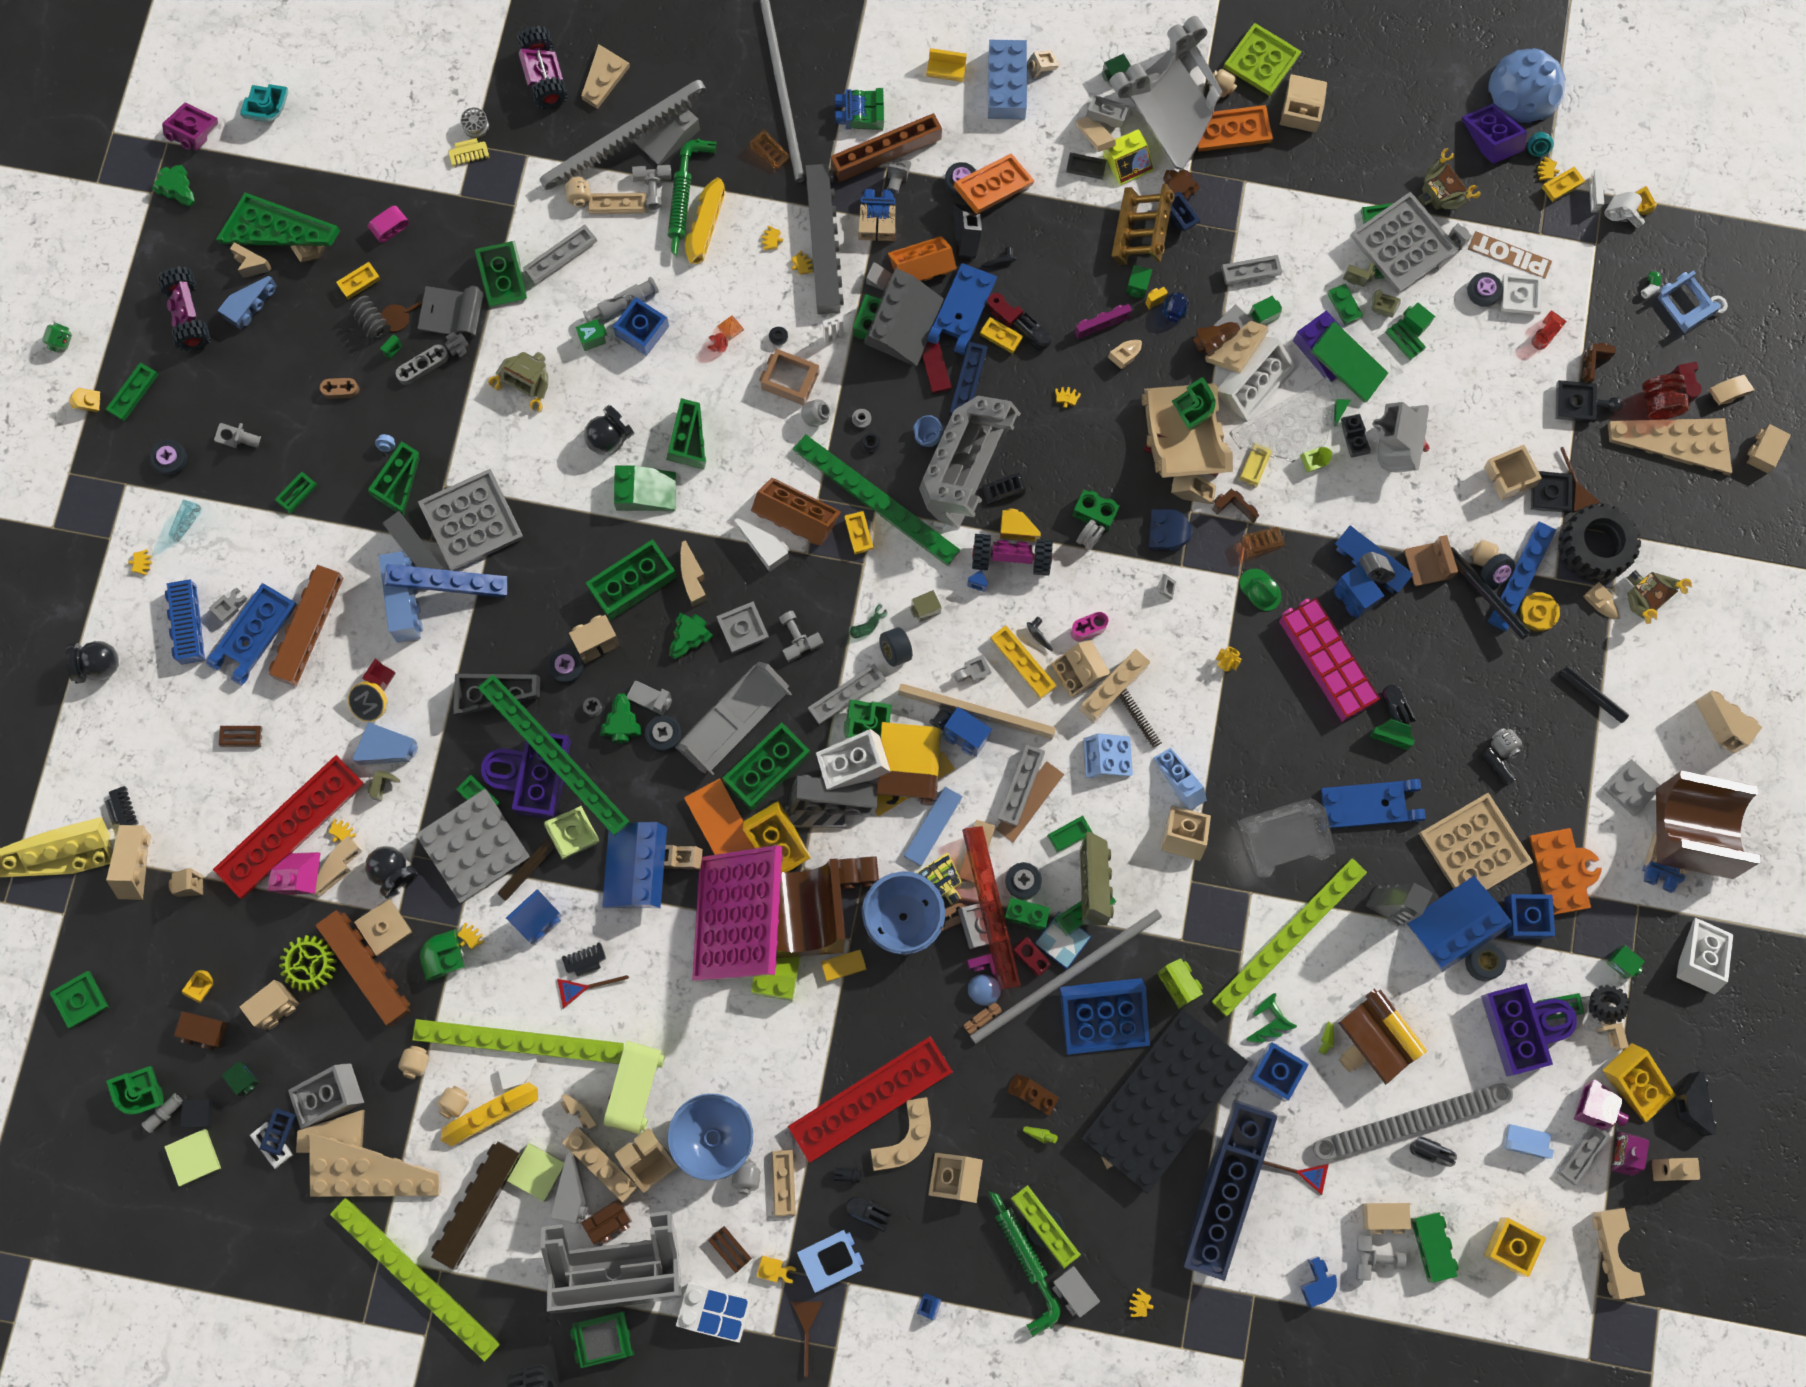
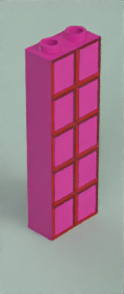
M1309 598L1299 603L1300 607L1294 610L1289 608L1282 613L1283 616L1279 623L1342 722L1376 704L1381 699L1317 598L1311 601Z

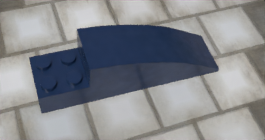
M1235 1099L1233 1100L1222 1137L1218 1136L1211 1158L1183 1267L1223 1281L1226 1280L1278 1116L1274 1112Z

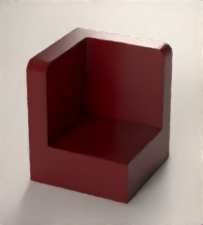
M375 658L362 679L368 683L377 684L385 691L396 673Z

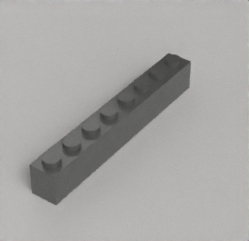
M829 164L806 165L817 314L840 313V306L844 305L843 294H839V288H842V277L837 274V270H841L840 258H836V252H839V241H835L834 235H838L837 223H833V217H836V206H832L831 201L835 200L834 188H830V183L834 182L833 171H829Z

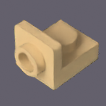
M1052 50L1033 52L1027 61V68L1032 78H1037L1042 71L1056 70L1059 66Z
M292 245L291 248L299 261L304 262L321 258L325 246Z
M1602 1022V1027L1596 1028L1597 1032L1609 1030L1608 1040L1614 1050L1629 1047L1622 1023L1612 1024L1609 1022L1605 1024V1022Z

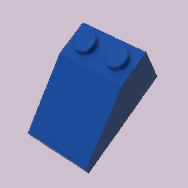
M536 889L506 919L533 944L534 942L538 943L541 941L549 928H555L561 922L560 918L562 915Z

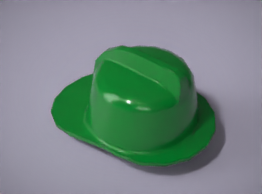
M1249 569L1243 573L1240 578V588L1258 609L1271 611L1280 604L1282 598L1281 590L1267 573L1260 569Z

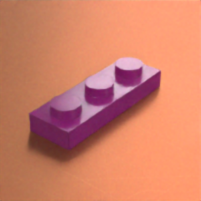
M1129 304L1125 306L1119 305L1108 313L1101 312L1091 320L1084 319L1076 325L1075 335L1077 339H1080L1127 320L1131 316L1132 309Z

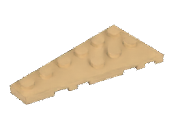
M1725 418L1610 421L1608 423L1609 441L1611 443L1632 449L1635 447L1645 450L1646 453L1660 454L1664 458L1685 464L1699 465L1710 471L1723 472L1724 475L1730 476L1732 474Z
M313 1131L309 1133L310 1197L440 1195V1172L419 1165H411L397 1158H389L363 1147L337 1141L338 1139L327 1138Z

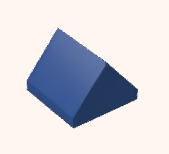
M980 570L968 578L967 586L986 592L988 582L983 571Z
M924 1293L917 1314L935 1320L942 1299Z

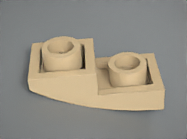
M1741 375L1711 387L1709 392L1717 404L1722 405L1733 402L1737 397L1750 395L1755 389L1746 376Z
M566 1094L562 1095L564 1101L561 1102V1105L566 1113L570 1112L573 1116L580 1113L581 1116L578 1118L584 1128L588 1127V1129L592 1130L598 1127L593 1116L580 1102Z

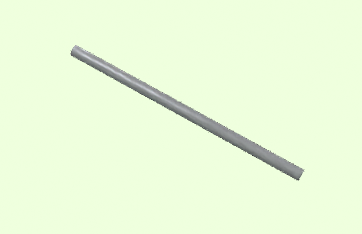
M760 0L795 181L803 182L805 178L770 1Z
M1157 909L971 1034L970 1038L977 1044L1162 918V915Z

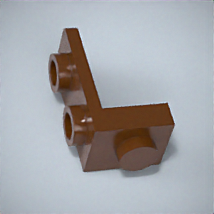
M1593 343L1588 350H1585L1583 359L1586 361V367L1582 374L1585 383H1592L1594 381L1596 359L1609 361L1616 353V346H1611L1608 343Z
M1232 488L1223 495L1221 493L1213 501L1215 504L1212 510L1217 515L1232 503L1252 523H1255L1259 517L1257 509L1253 505H1249L1244 500L1242 494L1234 491Z
M1016 1074L1011 1080L1007 1093L1024 1100L1046 1115L1051 1114L1059 1099L1058 1096L1033 1080Z

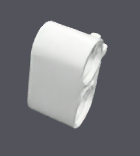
M1626 192L1614 196L1604 212L1608 219L1612 221L1628 219L1636 228L1641 227L1645 223L1644 218L1636 211L1642 202V197L1635 192Z

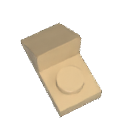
M236 243L231 246L230 249L234 254V259L242 263L238 271L243 278L270 272L272 269L266 259Z

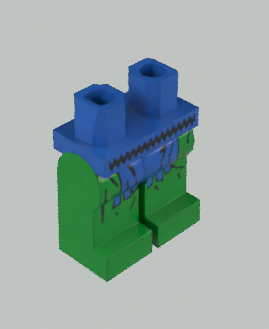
M876 88V91H851V89H846L845 94L835 95V107H845V111H835V124L846 125V129L883 130V88Z

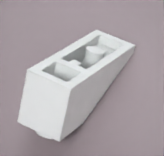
M739 518L734 520L736 528L769 572L789 559L788 552L790 550L784 541L780 542L777 537Z

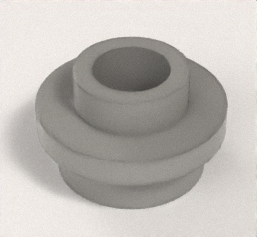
M858 409L852 415V422L858 428H865L871 423V414L865 409ZM863 415L865 419L859 420L858 417Z

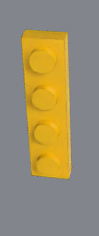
M1006 625L990 637V640L1040 699L1057 687Z

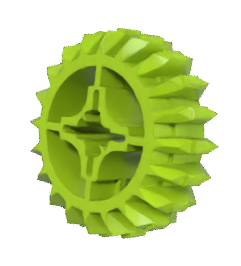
M305 935L303 942L298 937L296 940L297 944L289 942L291 949L284 948L283 950L287 955L280 957L285 963H281L279 967L286 970L281 972V976H287L285 982L287 984L291 983V988L293 989L298 987V990L301 992L305 990V987L307 992H312L313 986L316 990H320L319 983L326 986L327 981L325 979H333V976L329 973L330 971H336L332 964H336L337 960L331 959L336 954L334 951H330L331 947L329 944L325 945L326 940L324 939L318 941L317 936H313L311 939L310 936ZM306 948H318L322 955L311 956ZM299 953V961L293 964L295 957ZM307 960L312 961L309 968L305 967ZM323 963V968L318 974L317 967ZM305 971L310 980H300L295 973Z

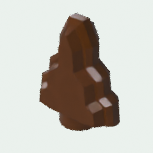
M1185 169L1178 172L1166 170L1163 181L1175 194L1180 191L1186 200L1190 195L1194 196L1200 188L1197 182L1192 179V174Z
M1227 322L1219 326L1212 325L1207 328L1201 327L1196 329L1197 337L1193 338L1198 352L1205 351L1208 356L1213 355L1226 341L1237 335L1240 326L1238 323Z

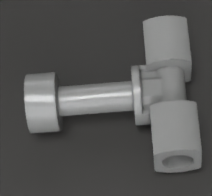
M658 165L657 169L646 170V166L632 167L633 182L645 181V184L649 185V197L646 198V207L651 210L661 208V198L657 196V184L660 183V180H671V166Z
M794 611L786 612L779 617L782 625H787L794 637L793 645L782 650L788 663L801 657L800 653L808 649L813 651L824 645L818 632L808 638L806 635H801L794 622L797 619Z
M1357 1236V1251H1360V1264H1356V1280L1370 1281L1371 1268H1375L1376 1263L1394 1265L1397 1270H1405L1407 1262L1406 1253L1395 1252L1394 1256L1377 1255L1376 1250H1372V1236Z

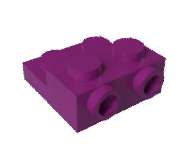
M184 102L162 123L163 135L170 142L175 140L181 143L183 148L187 150L191 148L197 151L207 141V134L218 124V118Z

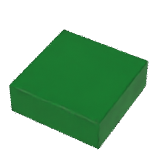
M393 334L380 349L384 356L390 360L402 348V344L399 338Z

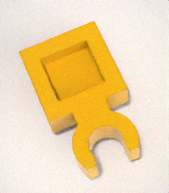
M762 1255L757 1277L773 1282H778V1278L782 1277L785 1282L793 1283V1279L787 1278L786 1273L789 1270L796 1272V1268L793 1266L783 1268V1261Z

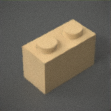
M1771 424L1765 429L1761 428L1755 437L1757 439L1756 444H1753L1748 451L1749 459L1747 463L1769 473L1776 467L1791 434Z
M1409 1203L1362 1204L1364 1230H1370L1371 1234H1384L1383 1230L1391 1229L1392 1234H1405V1229H1411Z

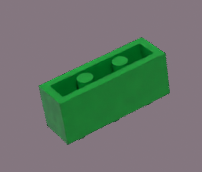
M1440 1212L1410 1218L1427 1281L1434 1283L1458 1277L1456 1272L1459 1270L1458 1264L1451 1254L1453 1249L1452 1242L1445 1233V1228L1447 1227L1445 1218L1440 1215Z

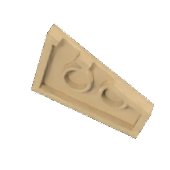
M598 44L581 95L582 100L598 109L630 68L629 62Z
M365 1110L297 1131L296 1153H310L309 1133L311 1131L327 1138L338 1139L337 1141L349 1145L353 1144L362 1147Z

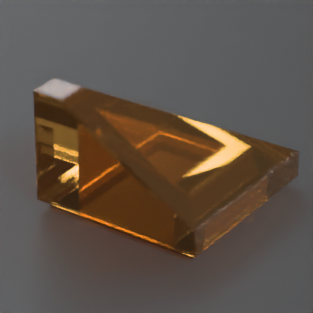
M733 315L717 326L728 341L744 331V328Z

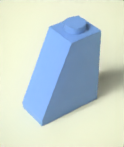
M368 722L352 760L359 765L410 762L411 757L416 755L418 746L413 738Z

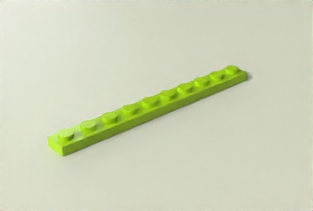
M1353 858L1350 859L1211 1003L1227 1017L1367 872Z
M419 1019L415 1021L412 1039L413 1041L612 1064L620 1063L624 1049V1043Z
M345 1198L330 1214L484 1362L501 1345L348 1198Z

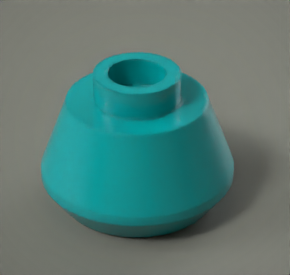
M1537 132L1528 141V151L1535 157L1546 156L1553 150L1554 140L1545 132Z

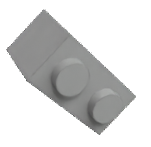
M1074 1266L1069 1267L1052 1281L1055 1285L1052 1287L1053 1291L1059 1298L1064 1297L1068 1303L1065 1307L1072 1316L1076 1314L1078 1317H1082L1100 1302Z

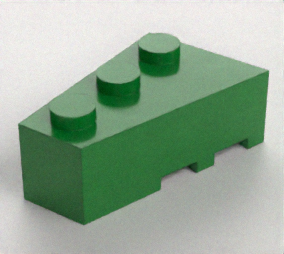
M683 398L680 399L666 460L700 469L705 468L706 456L700 403Z
M401 441L368 489L370 496L392 510L399 511L403 516L418 467L419 452Z

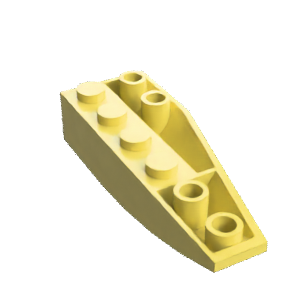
M99 817L60 827L0 848V877L74 874L109 865L113 852L110 834L103 818Z

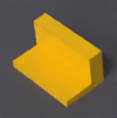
M930 48L926 76L963 82L967 54Z

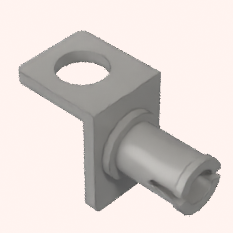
M896 158L892 160V164H889L888 178H890L887 190H892L893 194L899 193L901 181L907 182L911 167L910 161Z
M220 423L214 441L233 448H237V445L240 443L258 448L261 436L244 432L242 423L239 424L238 428ZM223 430L232 432L233 436L230 440L221 438Z

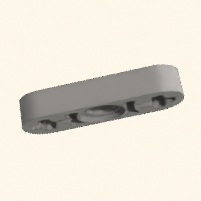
M434 345L399 366L396 370V377L399 382L404 385L411 384L446 363L449 358L446 348L442 345ZM438 351L442 354V357L440 358L436 356V352ZM422 360L428 362L427 367L424 369L417 367L418 362ZM406 371L409 377L405 378L402 373Z

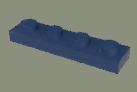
M972 342L968 343L950 415L953 414L955 409L975 397L988 346Z

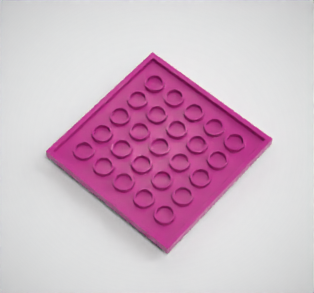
M775 845L702 857L698 880L692 981L775 975L782 846Z

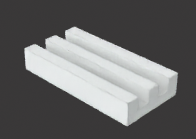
M1594 169V173L1589 177L1591 212H1598L1604 205L1601 169Z
M841 315L822 322L825 343L829 342L830 337L832 340H836V335H839L840 338L843 337V320ZM830 323H831V332H829V328H828V324H830Z
M269 1122L264 1123L250 1135L259 1148L262 1142L257 1135L261 1134L264 1138V1130L267 1129ZM271 1132L273 1138L281 1140L278 1134ZM267 1141L269 1146L277 1148L273 1142ZM286 1144L283 1147L285 1155L283 1156L282 1153L280 1156L277 1155L278 1161L269 1152L261 1150L274 1169H277L288 1158L293 1156V1153Z

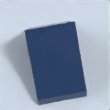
M1181 192L1175 193L1169 220L1172 226L1186 231L1200 223L1201 220Z

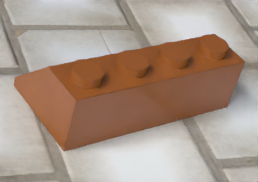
M771 478L757 491L751 508V512L755 513L758 517L765 518L776 526L783 527L794 535L801 536L809 540L810 543L819 546L828 538L841 514V511L774 478Z

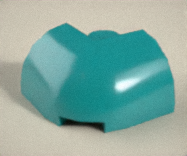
M268 84V87L252 85L249 96L244 99L240 115L245 119L256 121H272L276 119L284 109L288 88Z

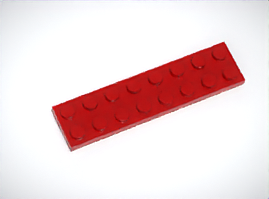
M335 755L215 866L213 871L240 899H243L270 874L277 864L296 850L358 792L365 783Z
M930 1036L787 1127L807 1160L811 1163L953 1072Z

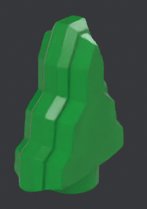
M176 165L171 169L165 167L157 173V180L152 187L154 192L159 196L164 195L168 199H176L180 204L189 207L195 204L193 192L189 189L188 173L182 165Z
M680 613L675 621L677 624L674 630L675 639L671 643L669 656L677 659L685 655L690 648H697L701 643H707L713 634L705 628L707 625L706 621L696 614L690 618Z
M617 694L612 705V712L607 715L606 723L601 725L600 736L612 737V742L628 743L629 737L641 735L640 724L636 723V716L630 712V703L626 695Z

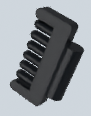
M126 786L109 791L111 799L105 801L112 825L118 823L119 825H137L139 823L136 820V815H133L135 813L132 810L133 806H129L132 802L128 801L130 797L127 796L129 793L126 792L128 791Z
M598 942L597 948L596 945H593L592 949L587 947L589 956L585 948L582 949V952L580 950L577 951V954L573 952L572 955L568 954L567 957L565 955L562 956L566 972L571 973L575 971L576 976L579 977L600 969L599 962L606 960L602 944Z

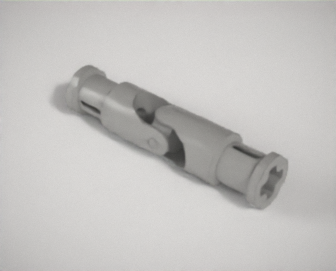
M649 277L642 284H635L615 295L614 298L598 303L597 307L589 311H583V315L587 322L595 319L598 321L606 320L620 310H625L635 297L643 301L646 296L654 292L658 293V287L653 278ZM624 295H631V300L628 303L623 298Z

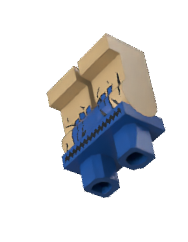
M865 189L864 195L861 197L858 240L876 241V221H879L878 241H895V198L893 197L892 190H883L882 198L875 197V190Z
M1655 832L1645 865L1642 868V871L1645 872L1644 882L1655 885L1658 879L1661 878L1665 880L1662 889L1672 893L1680 883L1684 882L1688 870L1657 864V835Z

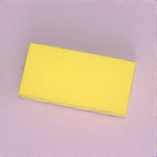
M1254 444L1239 480L1257 487L1272 451Z

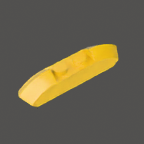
M718 177L702 190L698 201L702 203L699 204L697 209L698 219L693 222L691 233L686 235L685 251L690 264H699L704 261L726 194L724 183Z
M527 1082L464 1114L442 1128L440 1141L453 1147L538 1101V1088Z

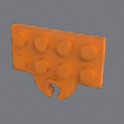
M1571 828L1529 836L1543 895H1553L1554 915L1591 908L1586 888L1592 886L1599 879L1602 868H1596L1591 872L1586 869L1585 863L1586 861L1593 863L1599 861L1598 856L1586 848L1575 847Z

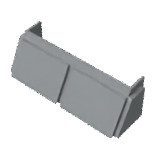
M758 662L680 740L675 748L701 772L706 773L707 771L714 775L711 770L784 695H792L787 689L789 685L769 664Z

